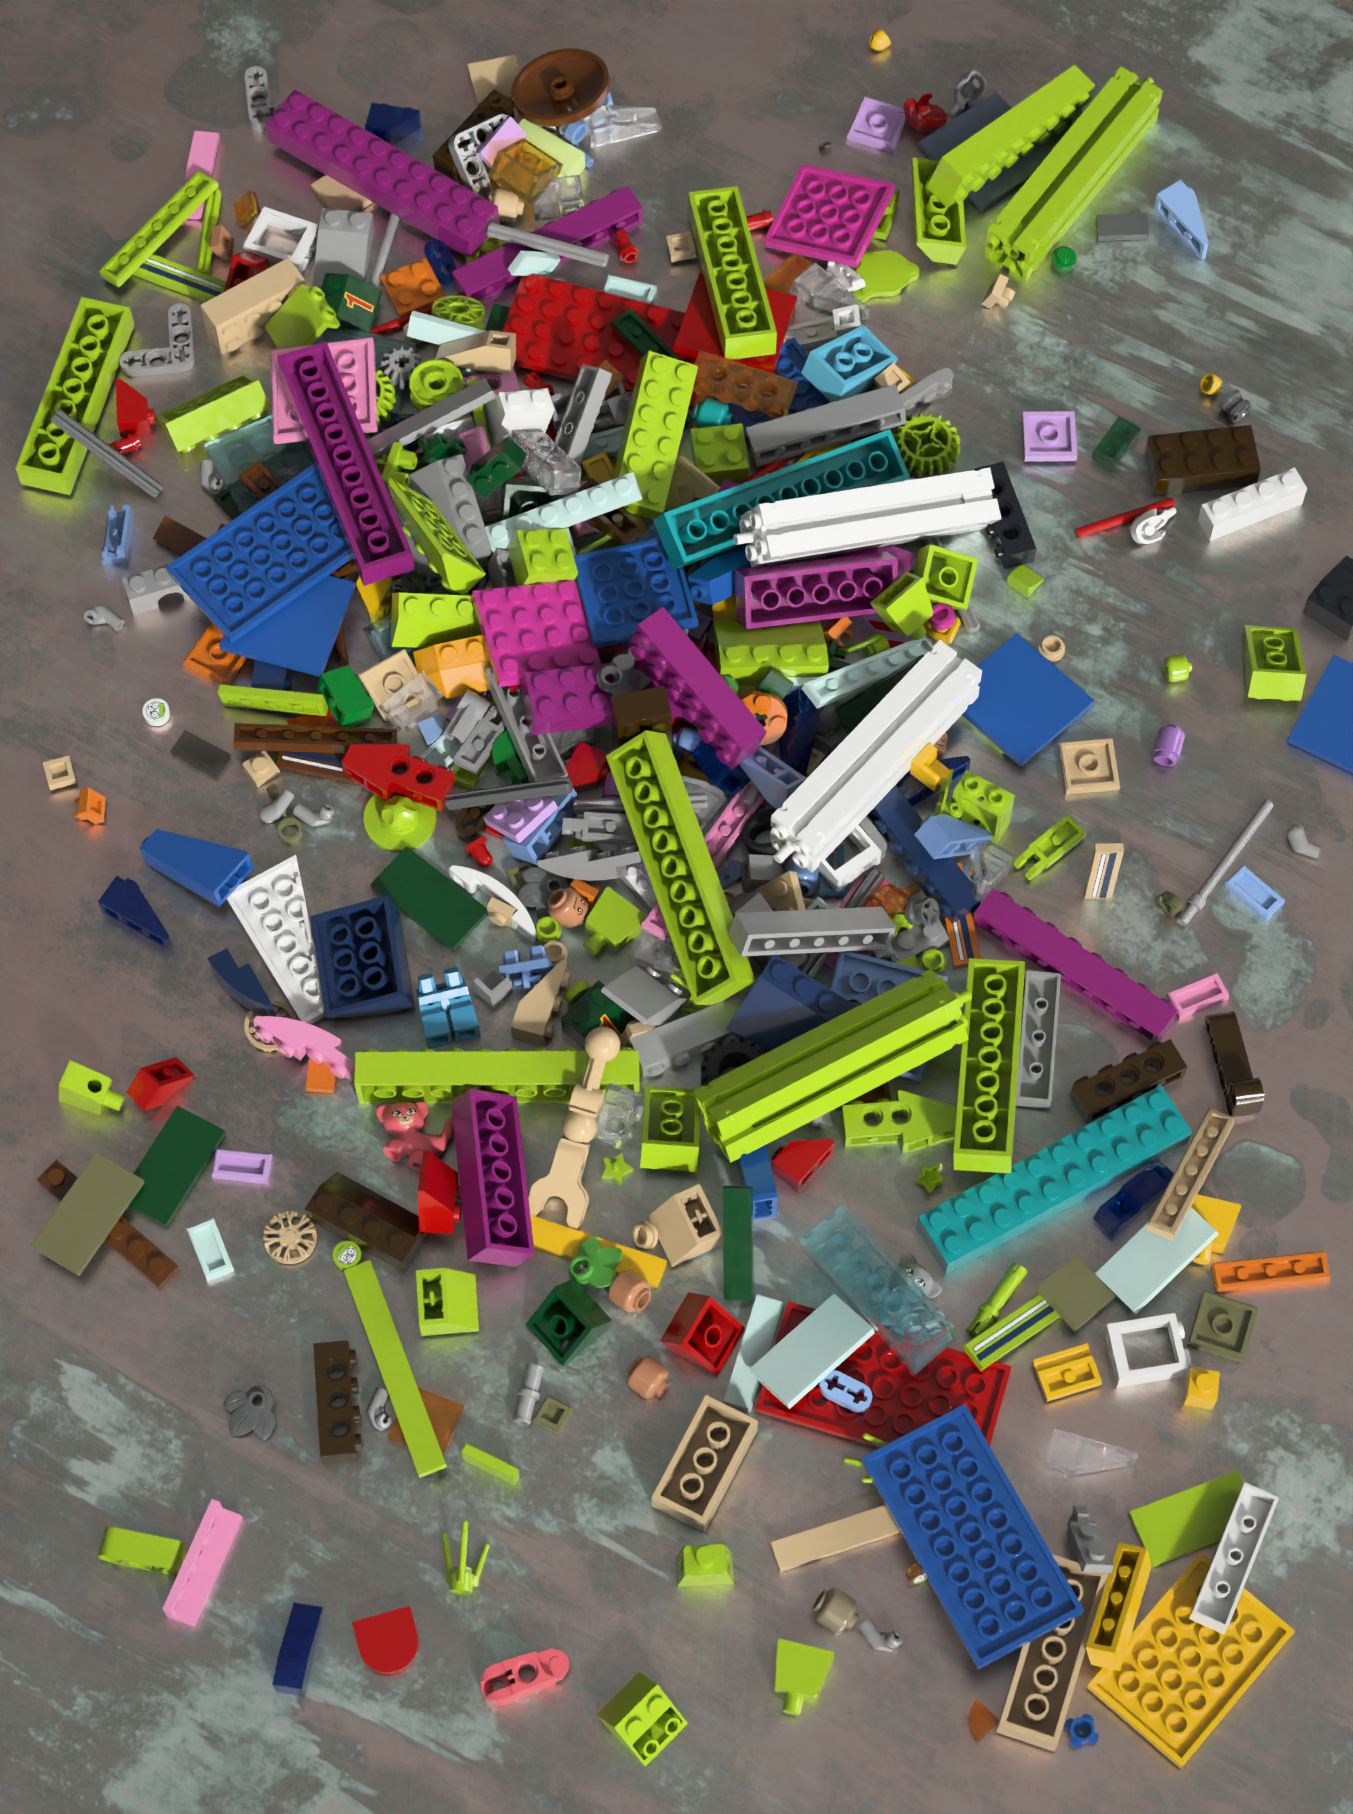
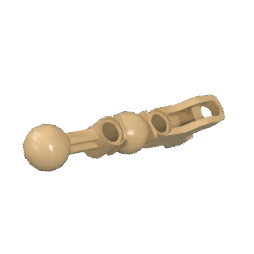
M600 1026L594 1028L585 1039V1050L590 1059L583 1084L577 1083L574 1087L568 1108L570 1112L565 1115L562 1121L561 1129L564 1136L560 1137L550 1173L532 1185L528 1198L530 1215L536 1216L543 1211L549 1197H560L568 1206L566 1222L575 1229L582 1225L590 1201L587 1189L582 1184V1175L591 1145L589 1142L597 1133L595 1118L599 1116L605 1094L604 1091L599 1090L606 1062L613 1060L620 1051L621 1042L619 1036L608 1027Z

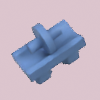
M542 945L529 948L530 961L521 962V954L518 950L504 952L503 966H499L500 975H504L505 978L508 977L510 980L514 979L515 987L524 986L526 993H529L534 988V984H538L542 980V975L540 974L549 973L554 968V964L548 959L546 949Z

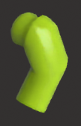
M895 913L890 918L896 927L892 940L895 939L899 930H907L915 926L908 923L905 913Z

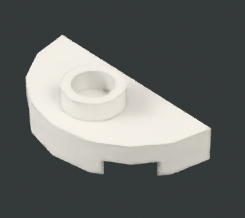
M828 261L825 275L827 282L832 288L838 291L849 292L866 286L864 279L848 265Z

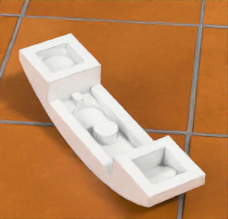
M858 304L833 309V316L790 325L784 343L795 338L803 350L815 348L860 327Z
M455 865L449 868L450 880L472 896L479 889L489 898L494 897L516 908V912L511 917L512 929L531 944L536 942L535 927L529 913L521 901L507 887L494 878L471 868Z

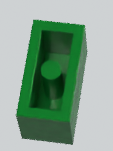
M350 665L321 674L317 691L324 696L328 709L338 726L354 727L369 722L374 709V703L371 696L367 695L364 691L362 683L357 674H354Z

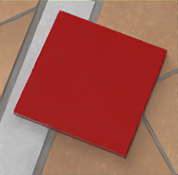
M699 273L674 344L673 352L773 375L798 296L765 289L777 331L776 354L725 361L704 276L702 273Z

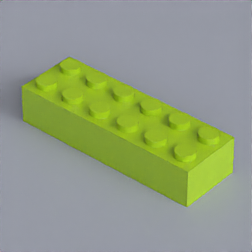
M648 351L640 361L612 480L633 472L643 499L623 507L632 514L655 520L664 513L698 366L652 351Z

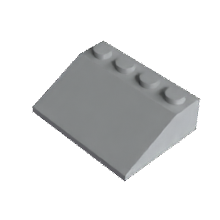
M463 455L435 461L410 474L409 488L434 502L476 561L479 563L490 560V542L473 487L466 481L468 471ZM405 533L413 553V571L419 573L422 577L437 574L427 564L429 561L427 556L421 554L414 546L416 542L414 538Z

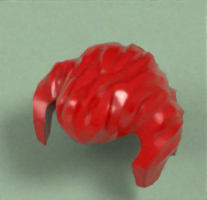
M931 93L923 94L918 102H916L915 98H909L903 104L904 114L909 124L920 132L938 129L945 125L948 120V115L944 109L929 103V100L933 98Z

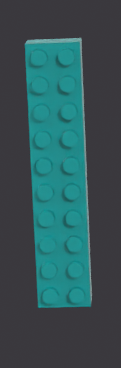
M889 429L665 512L653 520L672 568L675 570L739 546L734 543V534L741 533L739 526L740 516L747 511H752V508L759 504H771L776 501L902 482L909 479L910 476Z
M1162 1085L1012 1165L1011 1173H998L918 1216L916 1228L944 1274L947 1275L1188 1143L1192 1130Z

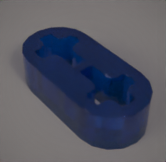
M436 239L428 241L424 246V256L436 278L443 285L453 283L452 271L456 270V264L444 242ZM436 250L437 253H440V258H437L435 253L431 251ZM444 266L449 274L441 272V267Z

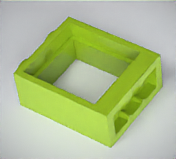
M966 770L953 791L952 802L958 803L963 807L962 821L990 831L993 836L989 841L997 845L1010 824L1015 795ZM978 821L980 824L975 825L974 822Z

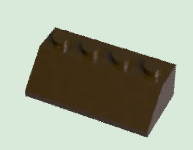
M336 1172L318 1187L305 1207L306 1215L312 1223L345 1241L356 1243L361 1250L404 1274L430 1235L429 1232H419L418 1215L339 1172Z

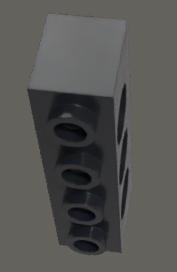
M1004 461L975 468V471L990 468L994 489L991 491L998 494L992 496L993 499L997 498L1000 514L1006 516L1001 517L999 521L993 524H987L988 526L986 527L989 539L993 538L995 543L994 553L997 561L1001 560L1004 569L1034 562L1037 548ZM1006 536H1011V537H1013L1014 539H1007V538H1005V537H1006Z

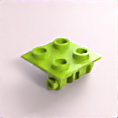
M951 769L949 778H943L939 802L937 801L934 816L946 814L962 820L963 807L958 803L948 801L954 770Z

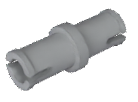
M535 1364L526 1365L522 1386L518 1388L516 1394L519 1398L512 1419L513 1422L521 1425L531 1424L535 1402L539 1401L540 1398L538 1390L542 1373L544 1372L543 1367Z

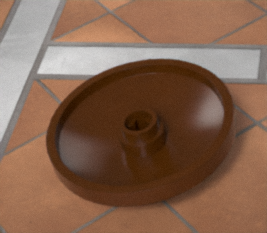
M566 48L545 53L526 64L515 77L511 93L517 112L528 122L548 127L563 126L582 120L596 111L609 94L611 80L607 66L599 56L583 49Z

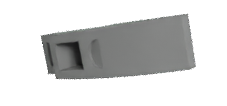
M586 845L570 848L571 854L562 855L561 850L545 853L546 859L537 861V866L550 873L577 880H609L627 876L626 865L643 862L638 845L623 848V854L615 856L613 851L598 854L596 848L587 850Z

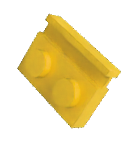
M1088 1343L1032 1361L1046 1402L1102 1384Z

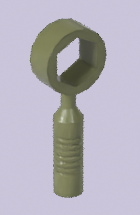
M275 784L266 788L271 801L276 800L280 795ZM286 809L281 815L282 821L277 828L278 835L285 844H295L302 838V826L295 818H287ZM287 826H296L298 832L293 837L284 836L282 833Z

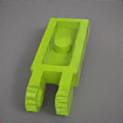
M1066 815L1031 843L1028 849L1017 857L1013 865L1019 869L1034 857L1038 862L1029 868L1025 874L1028 880H1032L1044 868L1050 867L1082 841L1087 833L1069 815Z

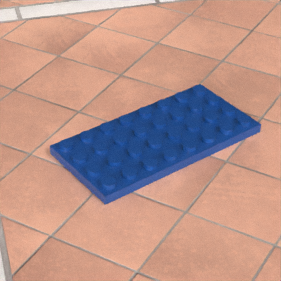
M314 463L166 566V570L232 644L351 560L352 555Z
M966 1404L861 1458L862 1464L978 1670L1084 1613L1082 1605Z

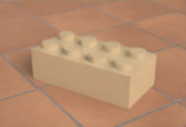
M290 258L279 262L200 305L206 333L222 355L236 350L240 345L251 339H256L266 332V323L301 284L306 285L304 277Z
M705 1395L652 1495V1507L705 1533L758 1431V1420Z

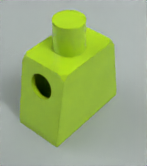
M905 572L871 602L872 607L893 632L905 637L911 635L913 640H919L926 635L923 623L932 617L933 609L922 577Z
M607 886L585 921V931L590 937L583 944L584 948L594 956L603 947H606L612 953H618L646 931L641 928V924L647 915Z
M70 1060L59 1083V1102L97 1115L102 1114L105 1106L120 1111L125 1095L112 1090V1079Z
M726 1544L683 1546L677 1554L678 1587L734 1584L733 1558Z
M778 1638L774 1693L786 1696L782 1710L784 1713L799 1716L803 1700L816 1703L832 1665L834 1651Z

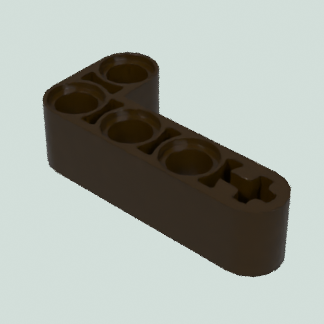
M1230 1011L1205 1016L1206 1033L1229 1116L1238 1117L1259 1113L1264 1102L1263 1086L1259 1078H1253L1235 1012Z

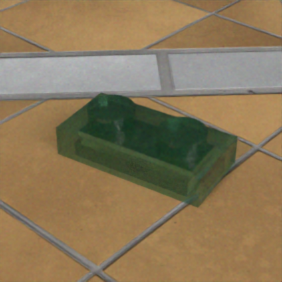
M1118 416L1092 452L1091 459L1113 471L1139 436L1141 428Z

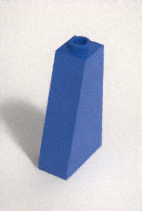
M749 543L721 552L688 576L691 596L694 601L714 605L736 594L735 569L751 568L750 561L747 560L745 548L747 545H750Z
M156 829L139 847L146 864L218 907L222 905L254 869L249 853L246 851Z
M764 1145L749 1154H742L741 1158L737 1159L741 1185L753 1186V1220L777 1216L778 1195L767 1148Z

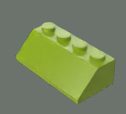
M912 157L916 245L933 262L957 265L966 249L963 201L959 204L955 202L946 208L927 188L940 161Z
M245 373L156 415L155 418L172 448L177 452L182 451V453L194 449L196 447L195 444L205 440V442L216 439L219 437V432L226 429L228 431L235 430L241 427L242 422L249 418L255 420L266 414L265 411L271 407L259 380Z
M392 593L390 647L427 648L436 644L482 635L471 596Z

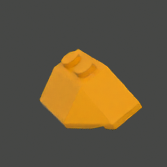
M483 635L436 644L413 652L416 669L423 682L447 699L464 696L468 689L474 693L490 690L484 674L486 668L492 666Z

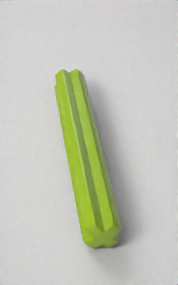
M218 188L205 202L196 271L207 275L210 274L213 256L209 239L212 235L213 226H216L218 222L221 191Z

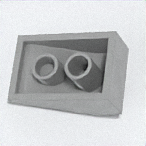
M322 208L312 286L321 289L325 273L350 274L365 282L375 233L373 213Z
M650 965L646 967H633L605 985L601 990L603 994L645 1025L662 1026L672 1022L687 1001V998L681 994L683 990L671 981L668 983L664 982L659 978L661 973Z

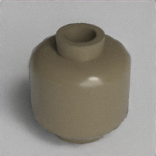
M831 1588L828 1591L824 1589L812 1607V1610L815 1611V1620L835 1633H840L845 1628L850 1630L859 1616L855 1612L856 1601L837 1588Z

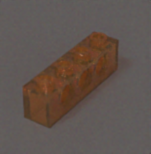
M701 350L699 351L694 364L698 366L693 386L694 392L718 398L725 403L731 402L743 406L749 411L765 413L774 419L789 415L796 396L797 381ZM714 378L722 379V381H716ZM738 386H744L747 389H741ZM762 394H769L771 397H765Z

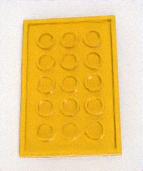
M1200 1552L1132 1632L1120 1671L1103 1667L1087 1686L1094 1695L1180 1769L1295 1632L1294 1629L1245 1588H1243L1228 1629L1224 1634L1189 1619L1212 1562L1202 1552Z

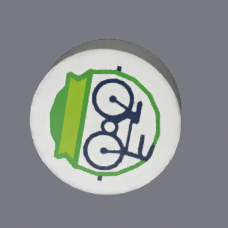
M151 699L143 706L144 720L151 726L164 725L170 718L169 706L162 699Z

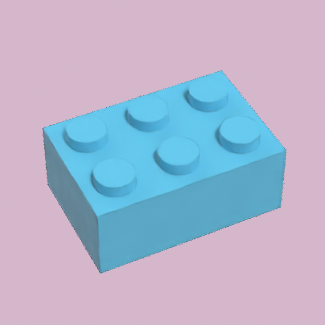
M862 325L810 351L802 374L830 402L853 397L856 394H862L875 387L874 378L892 363L896 364L898 358Z

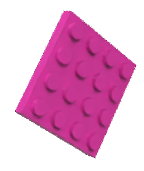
M802 164L763 240L765 247L857 268L895 192L894 183Z
M575 580L476 590L472 592V602L498 687L520 685L524 673L601 664L597 649L593 647L585 611Z

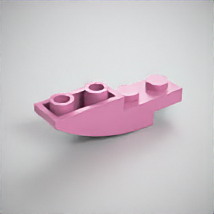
M256 1016L254 1018L255 1034L266 1043L271 1041L276 1044L279 1051L289 1058L294 1056L301 1060L307 1053L308 1057L318 1064L323 1062L328 1065L330 1071L341 1079L346 1077L350 1081L354 1080L355 1061L341 1053L343 1048L341 1039L314 1025L294 1019L274 1016Z

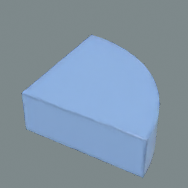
M442 713L417 722L418 729L427 748L443 732L445 725Z

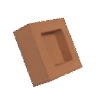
M222 224L213 226L212 235L209 239L211 250L221 261L231 260L234 238Z

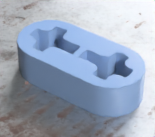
M833 1370L819 1383L820 1392L824 1397L853 1412H864L871 1405L872 1392L870 1388L839 1371ZM838 1380L837 1386L844 1389V1391L836 1387L832 1391L828 1390L826 1381ZM848 1392L854 1395H858L859 1392L864 1393L863 1399L865 1402L854 1403V1397L848 1394Z

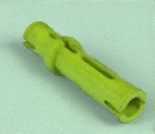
M1011 1263L1010 1268L987 1301L980 1304L978 1314L969 1327L966 1328L965 1331L970 1337L973 1338L975 1334L979 1336L993 1322L998 1321L1000 1311L1024 1276L1027 1275L1028 1271L1025 1267L1020 1265L1019 1268H1016L1018 1263Z

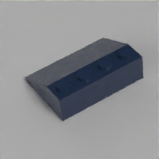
M389 895L310 916L324 1012L327 1019L389 1014L415 1007L399 906Z
M773 955L726 1029L744 1041L746 1039L751 1040L752 1046L758 1044L762 1048L761 1051L763 1053H768L857 1006L778 955Z

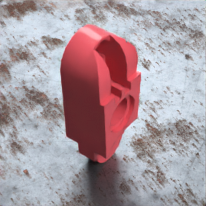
M551 1648L538 1653L534 1651L493 1664L482 1675L480 1683L482 1694L485 1700L493 1705L500 1706L511 1703L555 1685L557 1681L564 1679L563 1676L569 1670V1659L564 1652ZM525 1668H530L535 1671V1676L529 1681H524L519 1677V1673ZM496 1682H502L505 1685L504 1688L497 1691L493 1689Z

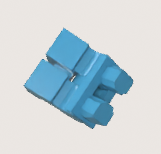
M457 967L444 970L446 982L435 985L433 974L428 973L418 976V989H416L427 1048L429 1049L452 1044V1032H454L456 1043L481 1037L479 1023L465 978H462Z

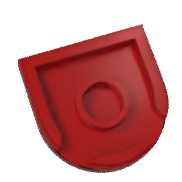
M410 1606L352 1622L362 1660L372 1670L384 1675L397 1674L407 1669L414 1660L419 1649V1639Z

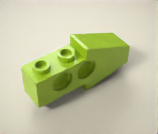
M897 1090L896 1101L879 1099L875 1103L865 1104L862 1101H852L847 1105H842L841 1117L845 1147L901 1142L902 1153H908L955 1139L957 1108L953 1105L902 1090ZM902 1115L906 1118V1121L898 1123L893 1120V1117ZM872 1117L877 1119L878 1123L876 1125H868L864 1120Z

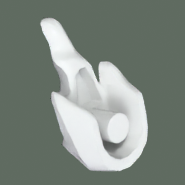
M1172 507L1164 510L1158 515L1157 509H1151L1136 517L1129 527L1134 541L1139 544H1150L1161 540L1166 532L1165 530L1158 529L1163 527L1167 520L1176 514V508Z

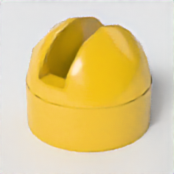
M877 29L869 39L870 46L877 51H882L891 44L888 36L881 29Z
M1212 373L1205 374L1200 381L1201 392L1208 395H1216L1220 392V387L1223 386L1222 379Z

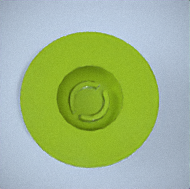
M394 793L387 801L374 794L368 801L363 815L364 827L369 838L379 847L395 852H401L406 846L412 850L426 842L434 831L437 818L435 809Z

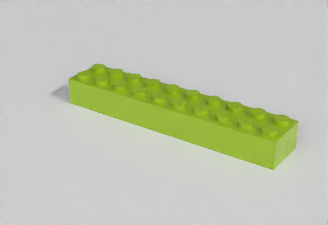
M645 730L608 754L606 758L694 1004L713 1006L755 983L756 980L747 956H740L728 935L733 917L666 733Z
M626 1047L620 1048L617 1056L613 1060L606 1062L599 1090L605 1092L603 1103H640L639 1051ZM429 1048L421 1049L419 1052H408L405 1049H393L391 1052L365 1049L363 1052H355L354 1084L359 1104H395L397 1102H411L414 1104L420 1101L427 1104H451L454 1099L468 1089L517 1096V1103H570L575 1085L577 1083L583 1084L590 1057L586 1051H577L574 1048H563L560 1051H549L545 1048H535L532 1051H520L516 1048H507L504 1051H492L487 1048H480L476 1051H464L452 1048L444 1052H436L434 1049Z

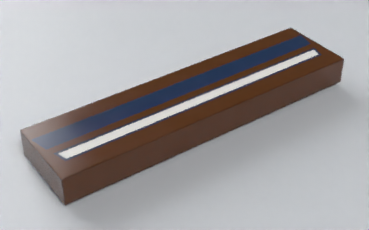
M279 752L276 766L279 769L359 785L343 774L342 760L345 753Z

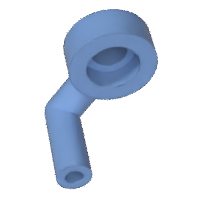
M579 120L565 125L564 137L569 141L570 145L579 149V142L585 137L588 131V124L583 120ZM585 153V166L589 168L594 163V159Z

